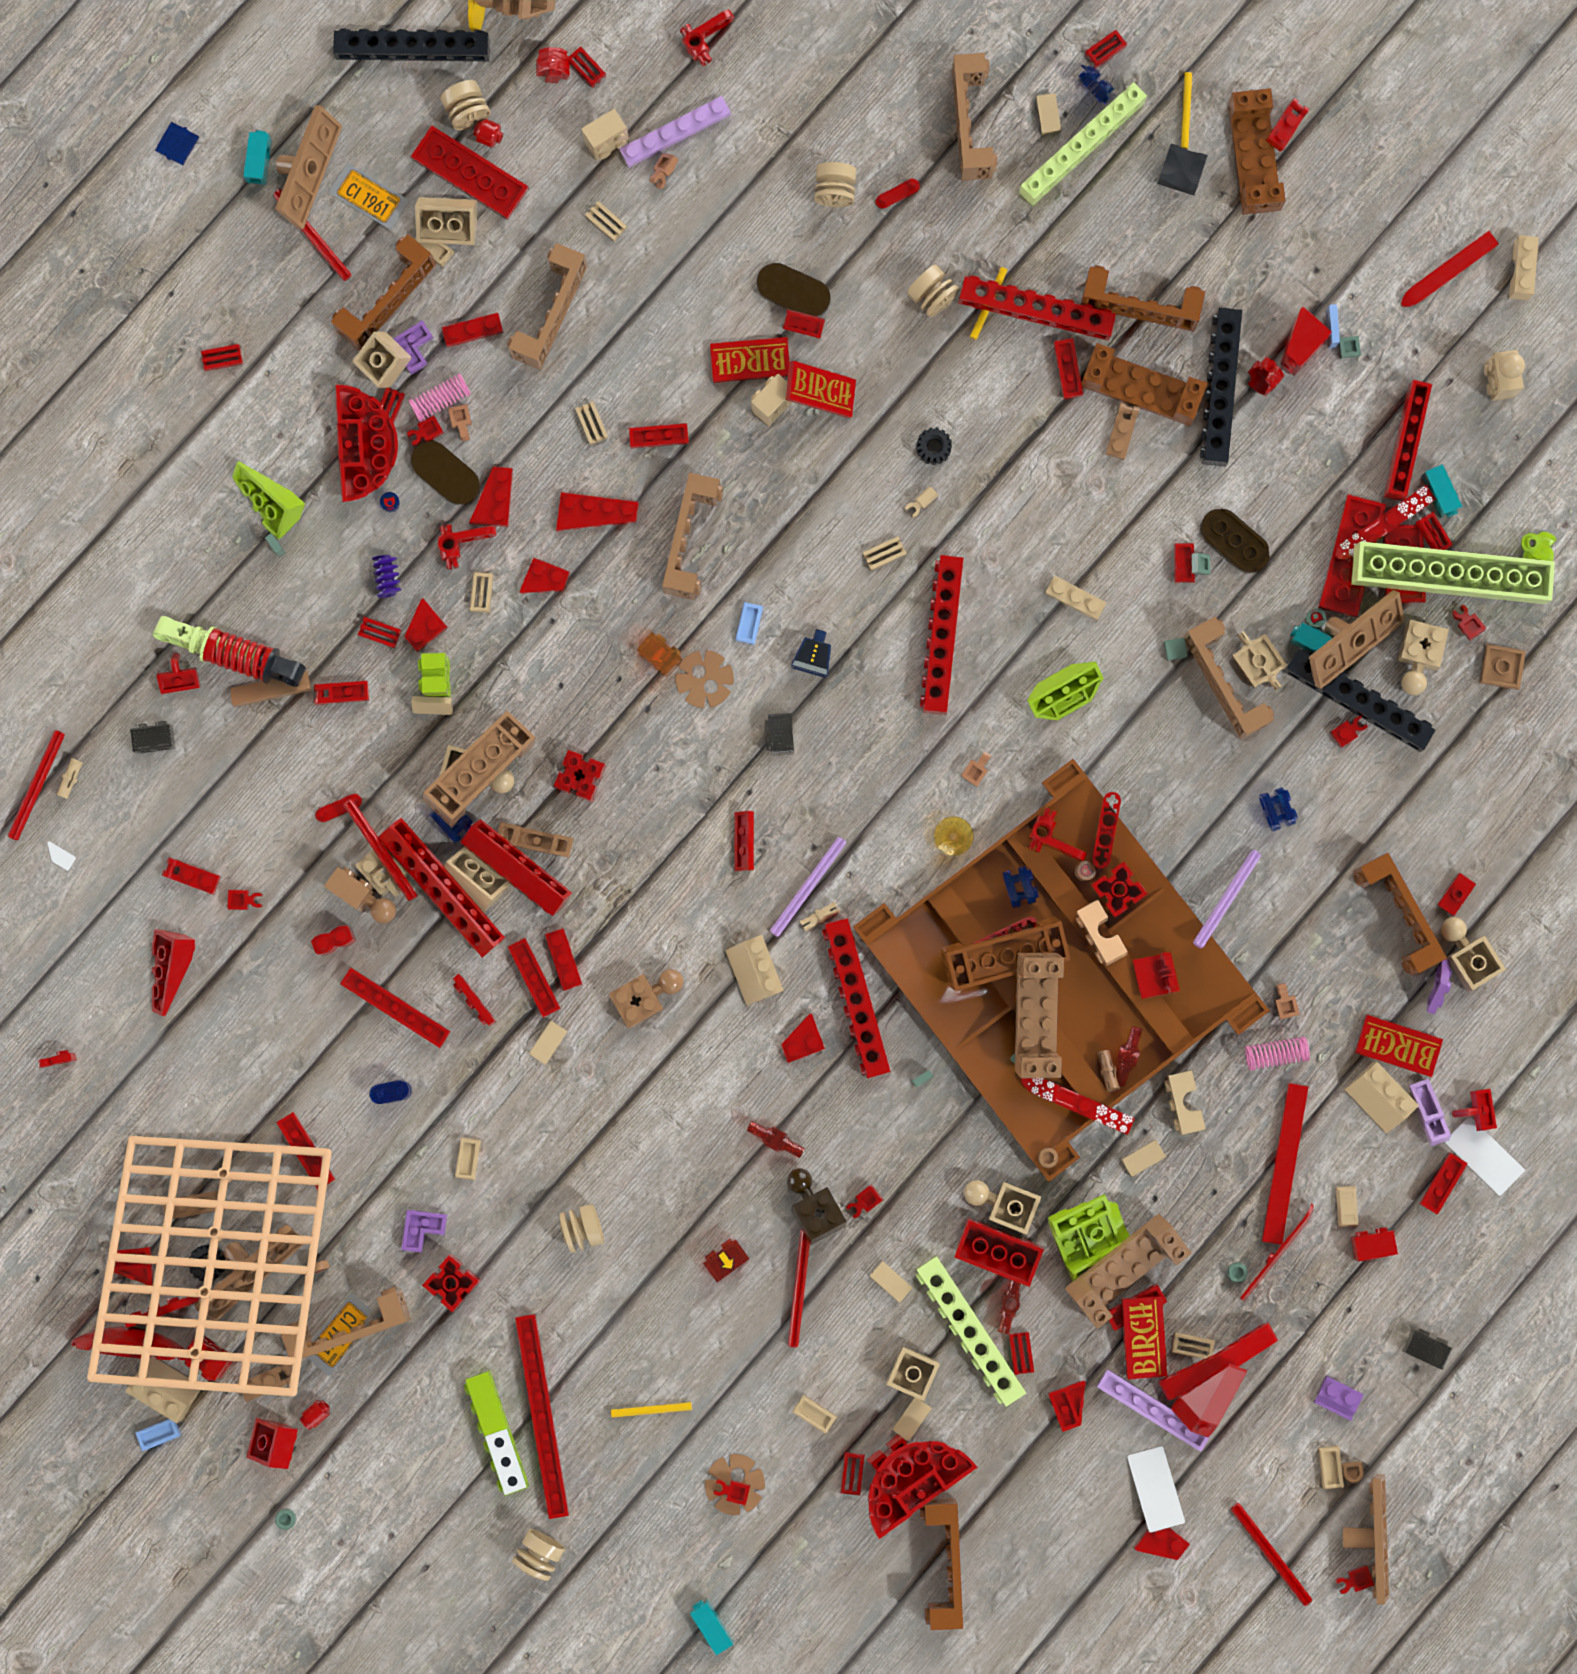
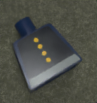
M816 629L813 639L807 637L803 639L791 664V669L827 679L831 644L824 643L827 632Z

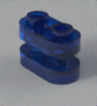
M1280 787L1274 790V796L1270 797L1268 792L1259 795L1260 804L1272 832L1280 830V823L1282 822L1287 827L1296 824L1295 820L1298 819L1296 810L1291 808L1289 803L1291 797L1288 790ZM1276 803L1281 813V815L1278 816L1274 808V804Z
M435 811L429 814L455 844L461 840L458 833L463 829L468 832L471 824L474 823L465 814L457 821L458 824L452 828Z
M1026 866L1019 867V874L1012 875L1011 870L1003 872L1004 882L1013 909L1021 907V900L1027 899L1028 904L1037 902L1036 898H1039L1037 887H1033L1031 883L1034 880L1031 868L1027 869ZM1021 882L1024 891L1018 893L1015 883Z
M402 1080L377 1084L371 1088L369 1096L372 1102L376 1104L403 1101L411 1096L412 1086L407 1081Z

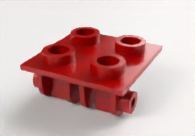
M1171 952L1132 960L1141 999L1180 991Z

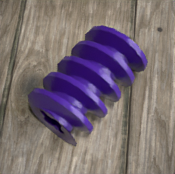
M391 555L373 557L372 560L376 561L373 563V567L377 569L374 571V575L378 576L375 582L379 584L376 590L380 592L377 594V597L388 598L395 596L397 592L402 590L395 587V585L401 583L400 580L394 579V577L399 576V573L393 572L394 569L398 568V565L392 564V562L397 560V557H391Z

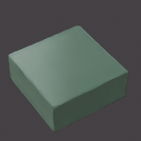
M1359 336L1339 338L1340 359L1361 356Z
M272 533L265 537L279 557L286 553Z
M1193 553L1192 573L1203 576L1210 575V555Z
M1184 638L1164 641L1167 661L1187 658Z
M928 1070L913 1079L912 1082L915 1087H918L932 1078L933 1075Z

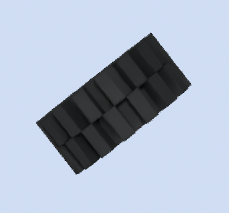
M931 427L927 431L925 429L919 435L916 445L917 454L921 457V460L926 461V464L933 463V465H936V463L941 464L944 460L946 461L952 449L950 435L946 434L943 429L942 431L939 430L938 427L935 429ZM932 439L940 441L942 445L941 450L937 453L929 452L926 447L928 441Z
M210 1244L197 1247L190 1253L191 1256L189 1258L201 1259L204 1255H208ZM217 1248L216 1260L225 1261L222 1249ZM190 1267V1274H193L195 1279L198 1278L199 1281H204L205 1270L201 1267ZM214 1268L213 1280L219 1278L225 1269Z

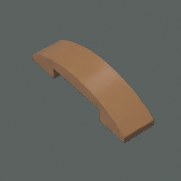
M500 822L498 833L516 847L561 857H570L574 838L522 828Z

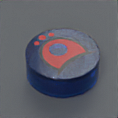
M386 492L380 498V505L386 512H395L400 506V499L395 493Z

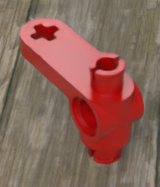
M729 9L725 10L695 29H692L690 24H686V29L683 26L679 30L683 35L682 42L686 47L687 53L695 61L699 60L702 66H706V61L708 64L712 61L708 54L710 48L704 39L730 24L734 20L732 12ZM692 41H698L700 43L697 46L690 45Z
M444 525L440 526L441 535L438 536V547L441 560L446 561L447 570H453L452 564L454 569L459 568L457 559L461 558L459 544L497 536L496 528L494 526H487L453 533L452 525H446V529ZM452 541L454 546L449 550L444 549L445 543Z
M1045 808L1043 816L1038 815L1029 838L1032 841L1028 848L1033 850L1036 845L1035 852L1040 853L1044 845L1076 860L1084 861L1087 853L1051 837L1056 826V822L1053 820L1057 812L1052 811L1049 815L1051 809ZM1037 828H1045L1047 836H1038Z

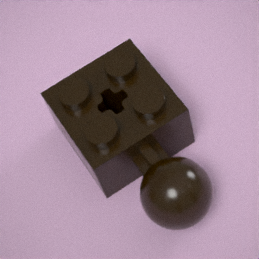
M797 1168L789 1173L787 1185L792 1192L800 1194L803 1200L792 1205L791 1211L809 1244L813 1245L845 1228L847 1221L828 1187L813 1193L811 1190L813 1182L811 1174L806 1169ZM816 1213L823 1214L822 1219L819 1217L815 1218Z

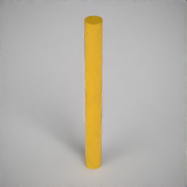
M1186 72L1184 75L1181 147L1184 149L1189 147L1191 72Z
M1004 267L1000 268L995 279L999 285L1002 284L1008 271ZM981 310L970 338L977 340L989 311Z
M692 1403L612 1409L611 1417L692 1410Z

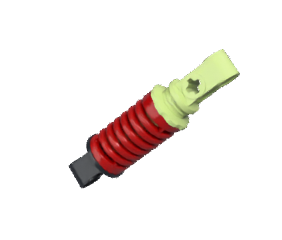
M161 616L153 632V636L162 642H168L188 649L193 654H200V661L211 662L213 665L217 664L219 667L231 669L233 672H239V674H245L248 677L253 676L254 679L260 678L265 684H268L271 679H275L297 687L306 670L303 664L280 657V649L266 647L264 644L258 645L257 642L251 643L249 639L244 641L243 637L237 638L235 634L230 636L229 632L223 633L220 629L213 626L206 631L202 627L198 626L195 628L169 617Z

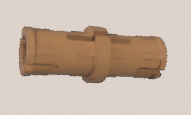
M1100 1051V1053H1097L1100 1061L1102 1069L1100 1072L1105 1079L1107 1092L1117 1091L1120 1087L1115 1073L1117 1070L1113 1066L1110 1051Z

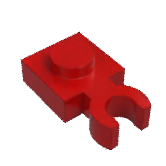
M434 415L418 423L419 430L407 432L408 437L417 436V439L411 442L413 446L419 445L423 438L427 442L444 434Z
M1461 605L1460 609L1463 614H1458L1454 610L1452 616L1455 620L1461 621L1458 624V628L1471 641L1486 630V626L1475 613L1469 616L1468 608L1465 605Z
M1361 716L1356 717L1352 725L1347 720L1330 732L1340 748L1358 737L1356 731L1362 732L1368 727L1367 724L1363 727L1357 725L1358 720L1362 718Z
M228 890L227 910H249V905L255 908H262L263 905L256 904L255 899L263 897V894L254 893L249 896V890Z
M63 1050L56 1052L57 1056L38 1060L39 1068H46L74 1062L77 1059L75 1053Z
M871 1184L855 1196L858 1202L850 1203L846 1208L848 1210L851 1207H855L857 1213L853 1215V1218H857L861 1215L863 1208L868 1213L884 1201V1199Z
M716 1480V1483L721 1484L723 1489L721 1491L714 1490V1495L721 1496L726 1494V1501L746 1506L751 1485L731 1480L730 1485H726L723 1480Z
M1367 1565L1347 1571L1348 1578L1338 1577L1335 1579L1337 1584L1340 1582L1345 1583V1587L1339 1590L1341 1594L1347 1593L1351 1587H1353L1355 1592L1374 1586Z

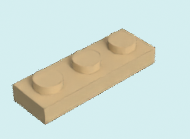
M1055 575L1045 592L1046 595L1096 621L1107 603Z

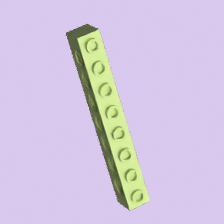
M1133 82L1021 185L1019 193L1032 206L1035 205L1145 104L1147 95Z
M935 1256L916 1269L918 1271V1274H916L917 1279L921 1285L926 1283L929 1288L927 1294L933 1302L937 1300L941 1306L938 1308V1311L944 1319L948 1317L952 1323L949 1327L955 1336L960 1335L963 1340L960 1343L966 1353L970 1351L974 1358L971 1361L977 1370L982 1369L985 1376L982 1378L987 1386L994 1387L996 1393L993 1395L999 1404L1004 1403L1007 1407L1025 1395V1390L938 1257ZM938 1275L941 1277V1284L939 1286L931 1285L930 1279L932 1276ZM945 1292H949L953 1296L950 1303H943L941 1300ZM957 1309L962 1310L964 1313L961 1320L953 1319V1312ZM968 1326L975 1329L972 1337L964 1336V1329ZM982 1343L986 1346V1351L983 1354L975 1352L977 1344ZM989 1361L997 1363V1368L994 1371L986 1369V1364ZM1000 1378L1008 1379L1006 1388H999L997 1386Z

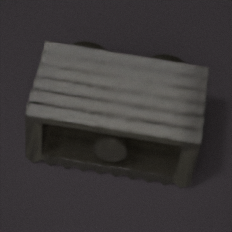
M792 713L769 714L768 720H764L765 732L769 731L770 738L766 739V751H770L771 756L793 755Z
M157 721L154 726H148L146 723L135 725L136 728L130 729L132 751L136 754L176 749L173 725L167 724V721Z
M1420 1328L1418 1331L1411 1330L1402 1352L1443 1370L1452 1350L1451 1347L1447 1346L1448 1341L1439 1337L1434 1340L1429 1337V1332Z

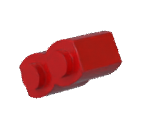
M342 925L334 928L330 933H322L315 936L311 943L317 955L325 956L332 954L338 948L352 945L356 941V937L350 926Z

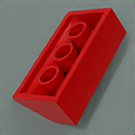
M968 1217L954 1258L1030 1287L1044 1247Z

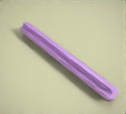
M837 837L770 929L772 934L777 937L780 936L846 845L844 839Z
M1252 850L1193 941V944L1198 948L1204 947L1260 859L1261 854L1256 850Z

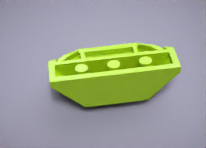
M1095 661L1071 664L1037 683L1027 702L1035 718L1058 721L1091 702L1104 678Z

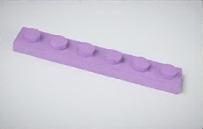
M720 96L621 147L620 152L628 167H631L730 116L731 112L723 97Z
M1106 1369L1097 1384L1099 1389L1200 1452L1209 1440L1208 1437L1191 1432L1172 1409Z

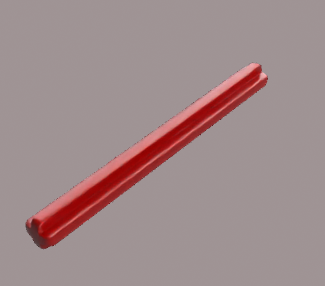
M278 189L273 193V196L277 200V202L282 193L281 189ZM306 221L304 228L301 229L302 232L343 281L350 279L352 276L350 271L310 223Z
M58 730L53 732L8 833V837L13 840H19L65 737V734Z
M353 800L347 801L344 804L345 809L408 901L417 897L416 892Z
M802 1229L800 1232L788 1346L797 1348L799 1345L810 1244Z
M1234 1504L1231 1507V1511L1300 1602L1304 1606L1312 1602L1311 1596L1241 1504Z

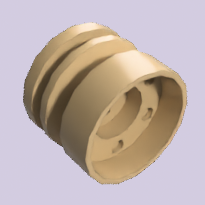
M475 80L459 82L441 94L440 99L445 110L450 112L449 118L455 130L470 129L476 126L478 121L487 119L490 116L491 111L485 99L481 98L483 94Z
M825 162L817 165L816 182L819 184L815 186L814 201L829 207H847L854 204L855 188L853 185L856 184L857 169L850 164L841 162Z
M938 265L931 266L921 274L907 291V294L916 303L925 299L921 309L927 310L926 314L929 317H933L943 311L959 292L957 285L951 286L953 283L951 279L942 283L945 273Z
M593 1203L580 1207V1217L576 1216L573 1209L569 1210L570 1220H568L565 1212L559 1213L561 1233L571 1253L577 1252L576 1242L580 1250H584V1240L586 1239L591 1247L605 1243L601 1224Z
M528 1529L522 1543L529 1549L518 1548L517 1553L520 1556L515 1555L512 1562L524 1573L534 1578L549 1581L552 1576L550 1572L555 1570V1566L549 1560L559 1562L566 1548L553 1538L539 1531Z

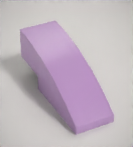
M1429 1079L1409 1085L1412 1098L1419 1105L1416 1110L1430 1146L1449 1141L1451 1134Z

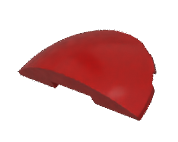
M336 384V430L342 502H351L366 497L387 480L396 462L398 437L392 418L389 417L384 410V406L376 398L367 395L359 388Z
M125 1326L104 1328L101 1344L143 1346L146 1329L137 1327L126 1328ZM95 1330L71 1340V1346H76L77 1349L91 1350ZM154 1332L151 1347L184 1349L172 1339ZM100 1352V1354L141 1359L139 1354ZM155 1356V1359L171 1360L175 1359V1357Z
M917 1441L893 1451L876 1470L868 1493L869 1518L878 1539L884 1537L910 1518L914 1512L978 1468L975 1463L961 1450L939 1441Z

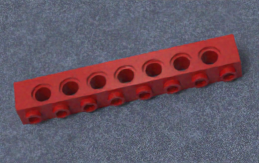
M973 275L964 277L958 304L1109 341L1112 335L1116 314L1112 313L1109 309L1101 308L1099 310L1093 308L1090 304L1079 305L1070 299L1059 300L1050 294H1045L1044 296L1036 294L1037 292L1033 290H1018L1016 286H1002L993 280L982 281L979 277ZM976 290H983L985 296H978ZM1001 294L1004 297V300H996L995 295ZM1014 299L1022 300L1023 305L1017 306L1014 303ZM1038 303L1041 305L1042 310H1035L1032 305ZM1057 308L1061 314L1054 315L1051 309ZM1077 313L1080 319L1074 320L1070 314ZM1089 318H1096L1098 320V324H1092L1089 321Z
M940 555L939 560L935 561L934 572H938L937 580L933 579L932 591H936L935 599H931L930 610L934 611L933 618H929L928 630H932L931 638L927 637L926 649H930L929 657H925L924 661L927 676H923L922 680L925 696L921 695L920 707H923V713L947 715L964 557ZM944 573H950L953 576V579L951 581H945L942 578V575ZM948 592L951 595V599L944 601L941 599L940 594ZM945 611L948 613L949 618L941 620L938 617V613ZM942 630L946 632L947 637L939 639L936 636V632ZM942 650L945 656L938 659L934 656V652ZM939 669L942 671L943 676L935 678L932 675V671ZM936 688L940 691L941 695L934 698L930 695V690Z
M402 817L391 824L378 837L482 958L505 939L504 935Z
M846 918L825 924L826 929H823L822 932L825 941L829 940L831 946L827 950L830 960H834L836 964L833 972L835 979H840L841 987H838L841 999L845 998L847 1006H843L846 1018H851L852 1025H849L852 1037L856 1036L858 1043L854 1047L857 1056H861L863 1061L862 1064H859L862 1076L866 1075L868 1079L890 1073L889 1063L849 920ZM837 936H842L846 943L844 946L838 947L834 944V939ZM841 956H849L851 963L848 966L841 965L839 962ZM848 974L854 975L856 983L853 985L846 984L845 976ZM854 993L859 994L862 999L857 1005L852 1004L850 1001V996ZM860 1012L867 1016V1020L863 1024H859L855 1020L856 1014ZM863 1032L871 1033V1042H862L861 1034ZM867 1052H876L877 1060L869 1062L866 1059Z

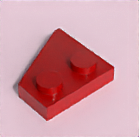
M533 557L519 593L563 591L570 572Z
M422 598L404 637L419 652L448 627Z
M812 1013L781 1044L788 1063L825 1049Z
M151 1247L117 1250V1253L151 1256ZM115 1261L113 1273L144 1283L147 1286H153L152 1264Z
M1085 1380L1048 1393L1062 1432L1082 1425Z
M1169 1527L1154 1532L1147 1530L1134 1549L1138 1552L1178 1560L1190 1543Z

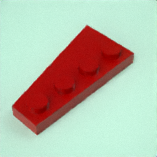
M561 492L556 532L587 527H601L604 525L636 523L639 502Z

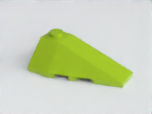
M240 461L236 463L232 475L233 480L243 495L250 498L253 503L252 508L255 512H259L263 518L262 523L265 528L277 539H281L301 518L305 503L287 488Z

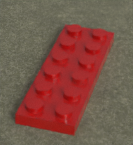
M431 125L410 156L412 160L507 220L529 190L526 184Z
M1349 494L1346 496L1318 608L1355 618L1358 617L1365 586L1351 585L1354 556L1341 560L1337 559L1335 554L1337 548L1346 539L1383 515L1386 504Z

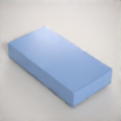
M1336 304L1329 305L1326 309L1327 328L1332 331L1328 338L1329 348H1336L1340 342L1338 310Z
M744 602L736 641L755 645L763 606Z
M170 1419L135 1432L142 1451L181 1436L177 1423Z

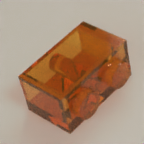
M651 632L636 649L637 653L667 678L681 663L682 657L680 655L682 653L674 646L670 648L665 643L667 640L661 634L657 633L655 635Z

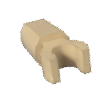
M929 486L915 499L916 502L906 505L905 510L908 511L910 508H914L916 510L912 515L914 519L919 515L920 509H925L938 497V494Z

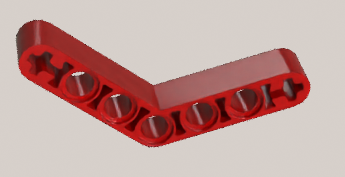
M1269 1322L1263 1323L1216 1354L1170 1374L1158 1381L1167 1400H1172L1185 1391L1189 1392L1195 1389V1385L1199 1382L1203 1384L1211 1378V1374L1228 1363L1237 1367L1241 1366L1276 1343L1278 1338Z

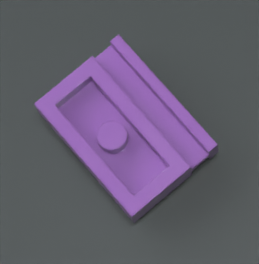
M1325 1376L1314 1403L1352 1421V1417L1364 1394Z

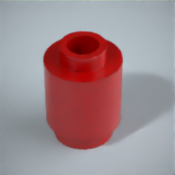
M316 1400L302 1412L300 1417L301 1423L309 1430L316 1428L330 1415L329 1405L323 1400Z

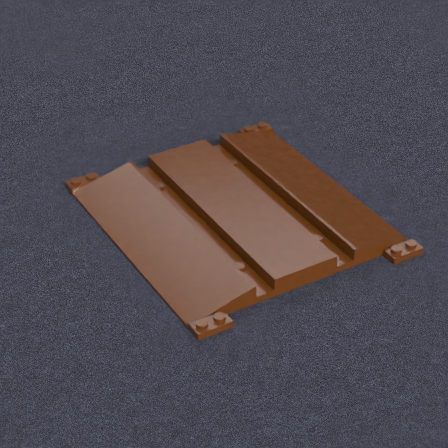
M1074 759L1070 760L1041 783L1053 799L906 912L896 918L887 905L883 903L853 926L860 938L872 951L1048 1182L1081 1158L1068 1141L1093 1123L1094 1120L1029 1092L1023 1086L1021 1077L1015 1072V1063L1010 1060V1057L1015 1053L1017 975L954 991L949 986L941 947L960 943L963 946L973 944L1026 917H1033L1037 921L1056 917L1062 921L1071 960L1064 961L1063 978H1058L1056 1053L1062 1058L1061 1078L1043 1079L1110 1108L1132 1093L1226 1020L1234 1032L1240 1035L1270 1011L1212 936H1210L1202 948H1198L1193 944L1203 924L1119 816L1110 863L1105 868L1095 866L1096 874L1088 882L1080 881L1075 875V868L1082 861L1044 845L1040 853L1035 852L1036 845L1033 850L1028 848L1032 841L1029 835L1038 815L1043 816L1045 808L1051 809L1049 815L1052 811L1057 812L1053 820L1056 822V826L1051 837L1087 853L1084 861H1089L1093 864L1092 857L1104 797ZM1110 805L1109 809L1106 807L1104 808V812L1111 811L1115 813V811L1112 809ZM1110 814L1105 815L1103 823L1106 826H1111L1114 823V817ZM1043 827L1037 828V835L1046 837V829ZM1102 834L1099 842L1105 846L1111 842V838L1108 834ZM1097 846V851L1101 850L1099 857H1096V860L1099 861V865H1102L1103 862H1107V858H1104L1105 851L1109 853L1110 849H1103ZM1125 861L1135 874L1131 877L1133 882L1140 881L1148 895L1137 903L1131 900L1127 903L1129 909L1114 917L1105 905L1109 902L1107 897L1100 898L1091 884L1104 875L1107 878L1113 876L1114 874L1111 870ZM1118 884L1115 890L1116 894H1124L1125 886ZM1099 900L1108 916L1107 921L1099 925L1098 933L1103 938H1112L1118 935L1128 951L1126 956L1108 966H1105L1104 962L1100 963L1095 955V952H1097L1095 946L1089 945L1085 937L1087 935L1084 927L1080 928L1075 919L1078 917V910ZM1027 923L1025 927L1021 928V931L1032 928L1033 925ZM1010 929L1007 934L1015 933V931ZM1171 952L1180 991L1141 999L1132 960ZM1100 1051H1110L1113 1066L1117 1070L1115 1073L1120 1087L1117 1091L1107 1092L1105 1079L1101 1075L1100 1070L1102 1069L1097 1053H1100ZM1044 1148H1052L1058 1154V1162L1052 1168H1045L1038 1162V1154Z

